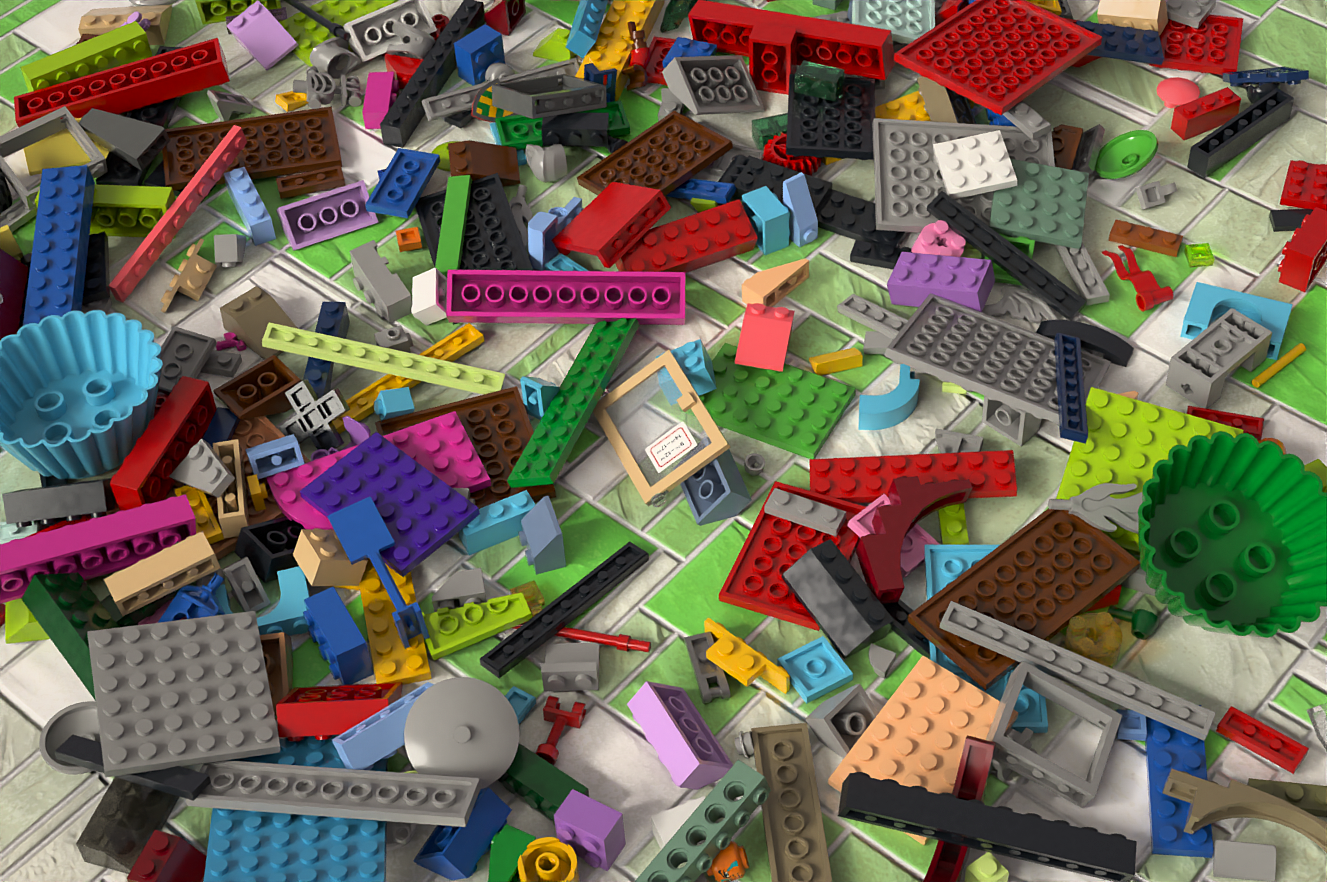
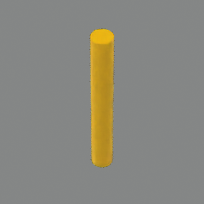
M1302 343L1296 345L1252 380V385L1259 388L1305 352V345Z

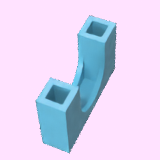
M1196 282L1184 317L1180 337L1193 340L1207 329L1215 319L1223 316L1233 308L1272 332L1266 358L1277 360L1293 304Z
M300 566L277 571L281 598L273 611L257 618L259 634L285 632L287 635L292 636L307 633L309 626L303 612L306 611L304 599L310 597L306 576ZM222 584L217 589L215 596L218 598L225 614H234L231 610L226 586Z

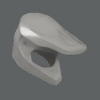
M395 21L392 26L393 32L401 38L404 44H389L386 52L391 55L424 60L436 41L425 31ZM399 51L408 52V54L404 55Z
M333 37L318 44L310 54L311 64L317 67L320 73H327L333 79L341 78V74L346 76L361 62V59L358 55L348 50V40L345 41L341 37ZM348 55L347 65L342 70H337V64Z
M532 144L526 146L525 155L527 163L538 180L547 183L567 176L566 155L561 144H553L550 147L544 148Z

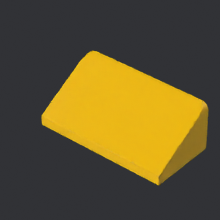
M854 347L810 357L809 362L814 373L822 376L862 367L863 355Z

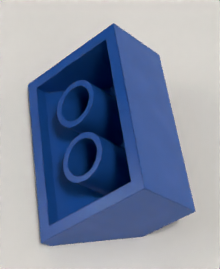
M489 787L480 789L466 827L437 825L413 861L417 865L451 881L469 878L476 871V864L481 856L490 850V844L494 835L500 832L505 824H507L506 818L512 809Z

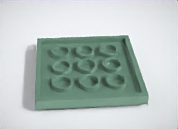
M1010 159L1017 178V186L993 191L989 227L998 234L1006 236H1023L1030 240L1080 249L1089 173Z

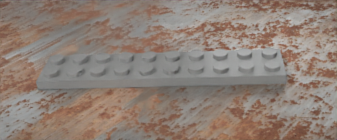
M224 760L203 764L199 772L209 775L211 783L194 801L186 798L185 800L187 806L466 827L480 792L481 782L480 778Z

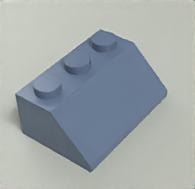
M706 437L676 468L711 444V440ZM729 449L680 484L696 523L700 526L735 517L752 501Z

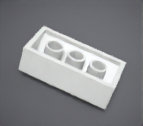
M400 0L346 23L343 28L351 35L348 40L350 47L360 57L362 62H366L386 53L389 44H404L401 38L393 32L392 26L395 21L425 31L428 34L437 31L424 1Z

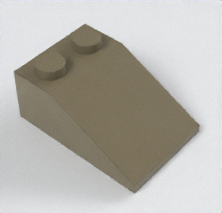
M258 286L220 307L224 329L234 333L239 341L242 340L248 348L264 360L272 355L277 357L285 352L262 346V339L269 322L297 328L273 297Z

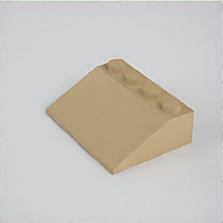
M172 5L92 9L81 17L78 28L80 37L82 34L102 35L117 29L125 21L127 22L128 17L132 13L138 11L142 14L141 20L147 18L151 23L146 31L149 45H165Z

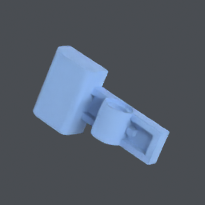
M573 197L564 208L554 207L548 213L538 212L528 222V257L533 269L544 271L545 264L558 255V250L551 240L584 209L582 208L581 198Z

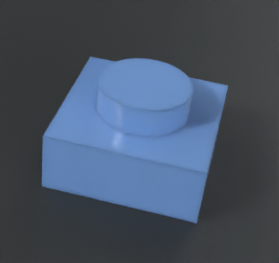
M1117 709L1116 712L1122 715L1116 733L1117 739L1146 741V716L1133 710Z

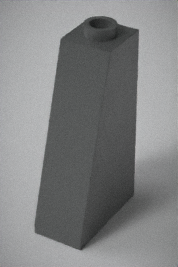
M94 108L85 114L79 122V125L91 140L141 171L170 142V138L162 126Z

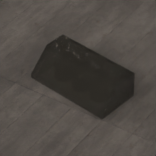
M114 777L76 843L84 862L129 874L154 830H162L179 796Z

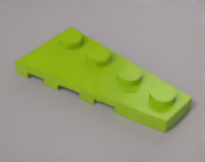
M523 593L488 599V602L475 604L474 602L465 603L464 607L440 608L437 609V612L429 614L422 612L429 638L425 639L434 661L529 621L533 617Z

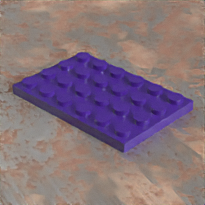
M377 432L300 490L301 497L326 517L367 497H371L395 542L394 546L381 551L380 555L384 563L402 577L407 575L480 515L479 508Z

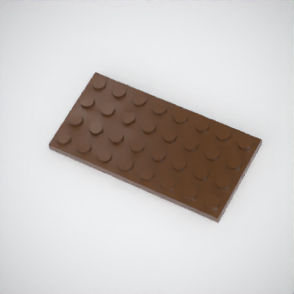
M332 106L165 129L170 138V142L162 149L166 187H172L173 191L184 189L234 125L242 128L247 143L224 173L245 167L252 180L310 172L339 165L342 167ZM222 174L215 185L226 183L224 174Z
M1048 508L908 615V622L986 691L1021 662L939 628L951 601L1048 642L1136 572L1140 567V562L1100 529L1091 526L1074 514H1069V510H1053Z

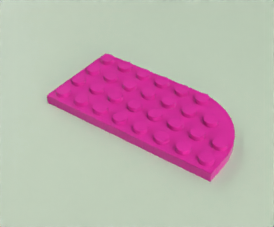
M455 411L383 436L452 488H469L470 493L491 486V480ZM358 445L267 476L269 488L282 513L289 520L302 524L304 529L334 530L329 519L301 497L300 490Z

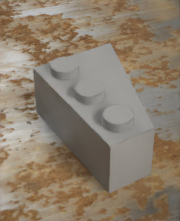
M372 240L351 250L350 256L355 275L353 283L358 291L362 290L367 302L374 304L379 316H384L389 323H392L411 314V294L397 273L391 274L386 265L389 262L385 256L380 258L378 255L376 242Z

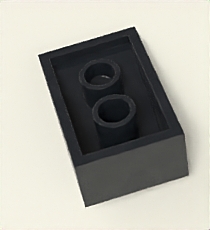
M284 516L242 527L234 552L240 559L248 557L256 575L264 583L278 579L277 571L299 566L293 553L301 529H304V526Z

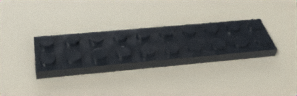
M160 46L156 55L183 47ZM181 97L147 105L141 109L130 110L126 117L167 129ZM109 151L106 158L108 172L96 178V184L141 186L152 161L141 171Z

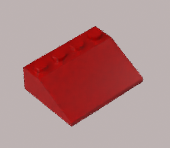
M402 682L295 687L276 704L279 738L287 737L288 741H300L304 739V736H315L316 740H325L332 738V735H341L399 700L403 688Z

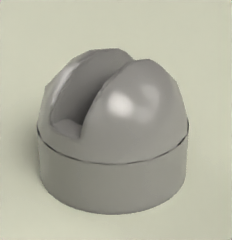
M756 453L749 454L744 462L745 471L751 476L759 475L765 466L764 458ZM755 463L759 464L756 468H753Z

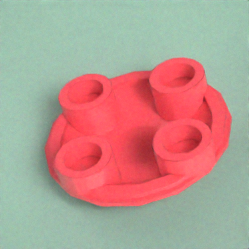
M1180 77L1165 79L1158 84L1156 89L1157 95L1165 101L1164 105L1168 108H1176L1178 105L1196 100L1200 95L1199 87L1194 82Z

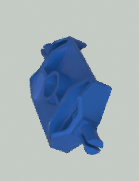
M215 573L207 586L187 585L182 587L157 623L177 621L183 617L193 619L217 616L218 613L225 615L218 598L215 596L217 589L225 579Z

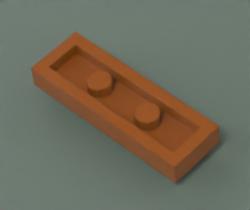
M1116 219L1110 231L1108 241L1177 257L1183 236Z

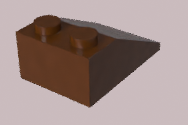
M472 140L448 143L451 177L470 175L472 181L498 173L502 186L521 184L516 148Z
M272 355L214 389L213 392L240 420L284 413L292 409L293 407L285 392L300 383L301 379L280 359Z

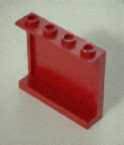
M611 182L551 241L559 253L565 256L571 251L598 256L604 267L611 268L671 209V206L661 190Z

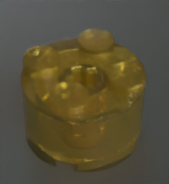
M1107 612L1083 613L1070 619L1066 631L1064 649L1113 669V666L1119 659L1122 631L1113 620V617Z

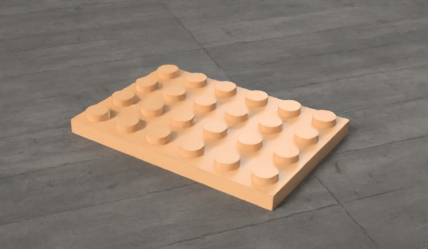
M922 656L829 777L828 784L841 792L842 783L850 773L863 772L869 774L870 778L879 780L893 779L899 782L900 785L908 787L922 786L929 792L952 794L967 735L986 740L1000 701L927 657ZM1014 709L1005 732L1018 718V712ZM904 832L924 846L930 839Z

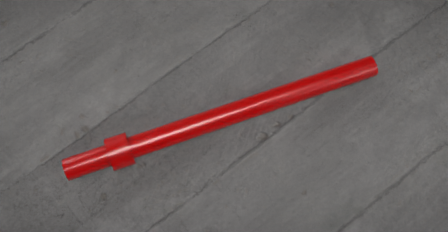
M524 622V623H522V624H519V625H517V626H515V627H512V628H513V629H518V628H520L523 624H525L526 622ZM564 627L554 635L614 646L617 650L627 652L631 649L649 653L651 649V642L631 639L630 635L624 634L614 636Z

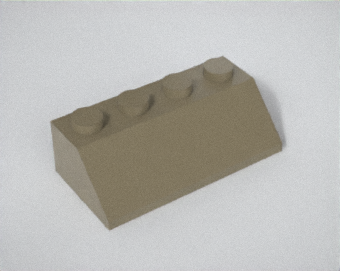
M920 76L917 78L920 87L918 91L924 99V109L929 114L931 122L976 124L968 98L939 85L927 77Z

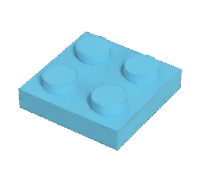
M824 636L777 659V666L783 667L788 672L790 683L806 704L853 680L852 671Z

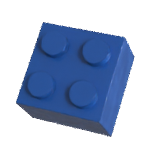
M486 24L454 43L458 76L472 86L486 81L485 73L491 64H505L502 34Z

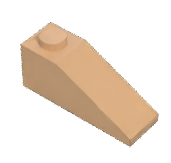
M805 258L757 272L742 284V302L745 304L761 303L765 306L773 307L809 278V260Z

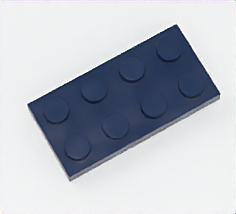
M1076 21L1077 25L1103 37L1101 45L1087 55L1162 65L1164 56L1159 32L1114 26L1112 24H1099L1091 21Z

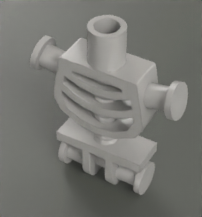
M311 66L306 69V81H293V92L306 93L307 102H309L308 105L311 109L320 108L321 104H330L334 94L341 95L342 106H346L347 100H349V104L353 107L361 104V92L357 76H349L346 81L345 75L341 74L340 86H337L329 74L319 73L317 67Z

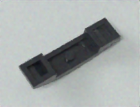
M1046 320L1041 321L1036 331L1037 334L1053 340L1056 333L1080 338L1082 348L1103 353V359L1123 367H1127L1134 351L1130 344L1118 336L1096 326L1081 322Z

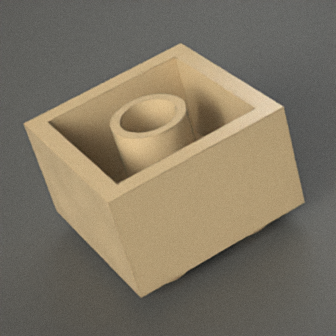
M319 528L312 530L301 529L293 553L295 560L311 586H359L368 562L366 558L352 565L335 531Z

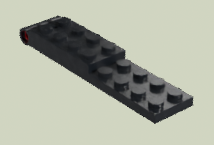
M738 154L718 182L735 184L736 191L731 198L740 199V201H742L743 194L767 186L772 193L777 195L778 200L783 205V181L801 172L752 156L746 157ZM804 174L819 228L854 240L900 247L908 232L876 230L875 203L833 190L831 182Z

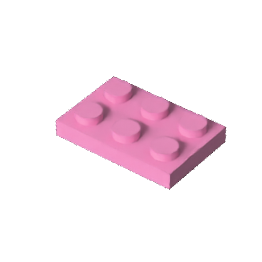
M885 494L881 495L850 519L847 526L860 538L867 534H875L872 525L873 517L877 507L891 505L889 498ZM918 524L910 530L903 540L901 548V574L904 578L925 562V545H940Z

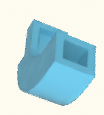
M900 364L899 384L890 393L884 395H860L858 430L890 428L903 422L913 413L918 403L920 379H915V371H910V366Z

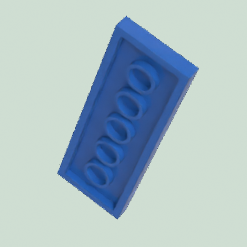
M1146 716L1147 736L1145 751L1152 854L1212 858L1214 850L1211 824L1202 827L1193 834L1184 832L1191 803L1162 793L1171 768L1187 772L1192 776L1208 781L1205 743L1199 738Z

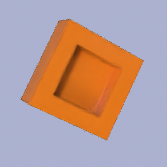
M418 227L396 231L400 252L422 248Z

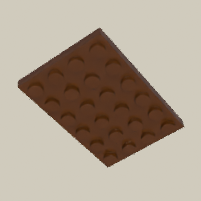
M673 111L578 176L577 181L580 186L597 196L611 182L658 189L666 196L733 148L731 140Z

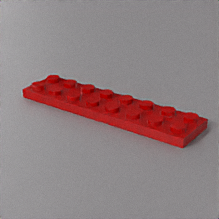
M1013 450L809 459L810 491L851 503H872L883 494L888 497L887 493L893 479L901 476H918L921 485L928 482L940 483L954 479H969L972 490L968 498L1017 496Z

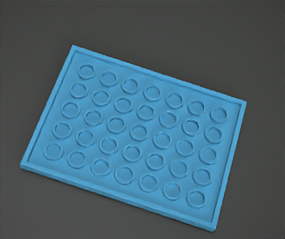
M332 735V738L325 740H316L315 736H304V739L300 741H288L287 738L279 739L280 753L228 760L346 769L332 742V739L339 735ZM388 758L378 760L373 764V768L370 769V771L388 772ZM212 808L204 882H386L387 821Z

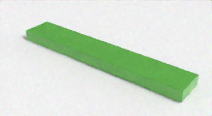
M470 175L448 177L435 268L445 277H447L448 270H460L472 183Z

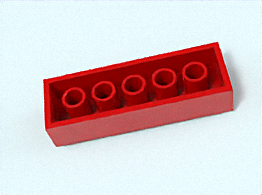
M740 199L649 229L615 264L619 272L688 273L754 250L758 237Z
M182 376L178 383L173 386L166 401L161 404L155 417L150 420L143 435L137 439L134 448L125 457L122 466L112 476L110 482L120 511H126L165 499L176 482L169 476L188 455L190 449L203 438L217 410L208 381Z

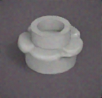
M740 731L739 737L735 738V745L738 754H744L746 758L754 754L751 731L745 733Z

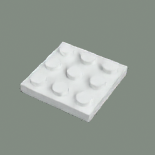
M1000 130L933 144V151L947 194L952 199L1017 186V178Z

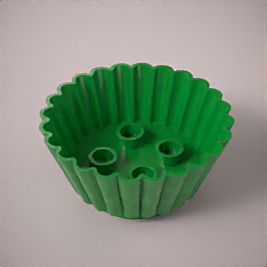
M1219 431L1215 432L1211 439H1208L1206 436L1196 435L1189 440L1187 446H1173L1169 451L1167 460L1163 459L1155 463L1152 479L1147 480L1143 485L1142 504L1138 509L1140 566L1146 572L1145 580L1147 585L1155 589L1156 599L1162 604H1167V608L1172 615L1176 617L1183 616L1185 623L1190 626L1201 627L1209 632L1237 636L1249 635L1269 638L1277 632L1293 633L1299 629L1301 622L1316 621L1320 616V607L1327 606V493L1322 492V480L1317 474L1305 471L1303 461L1294 454L1283 455L1280 446L1272 441H1263L1259 444L1258 440L1248 433H1241L1234 438L1227 432Z

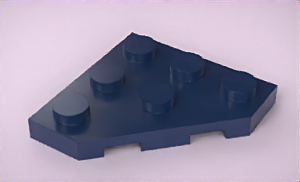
M1286 66L1222 73L1223 82L1230 83V86L1244 85L1243 83L1247 82L1259 85L1272 82L1296 85L1301 84V80L1309 79V70Z

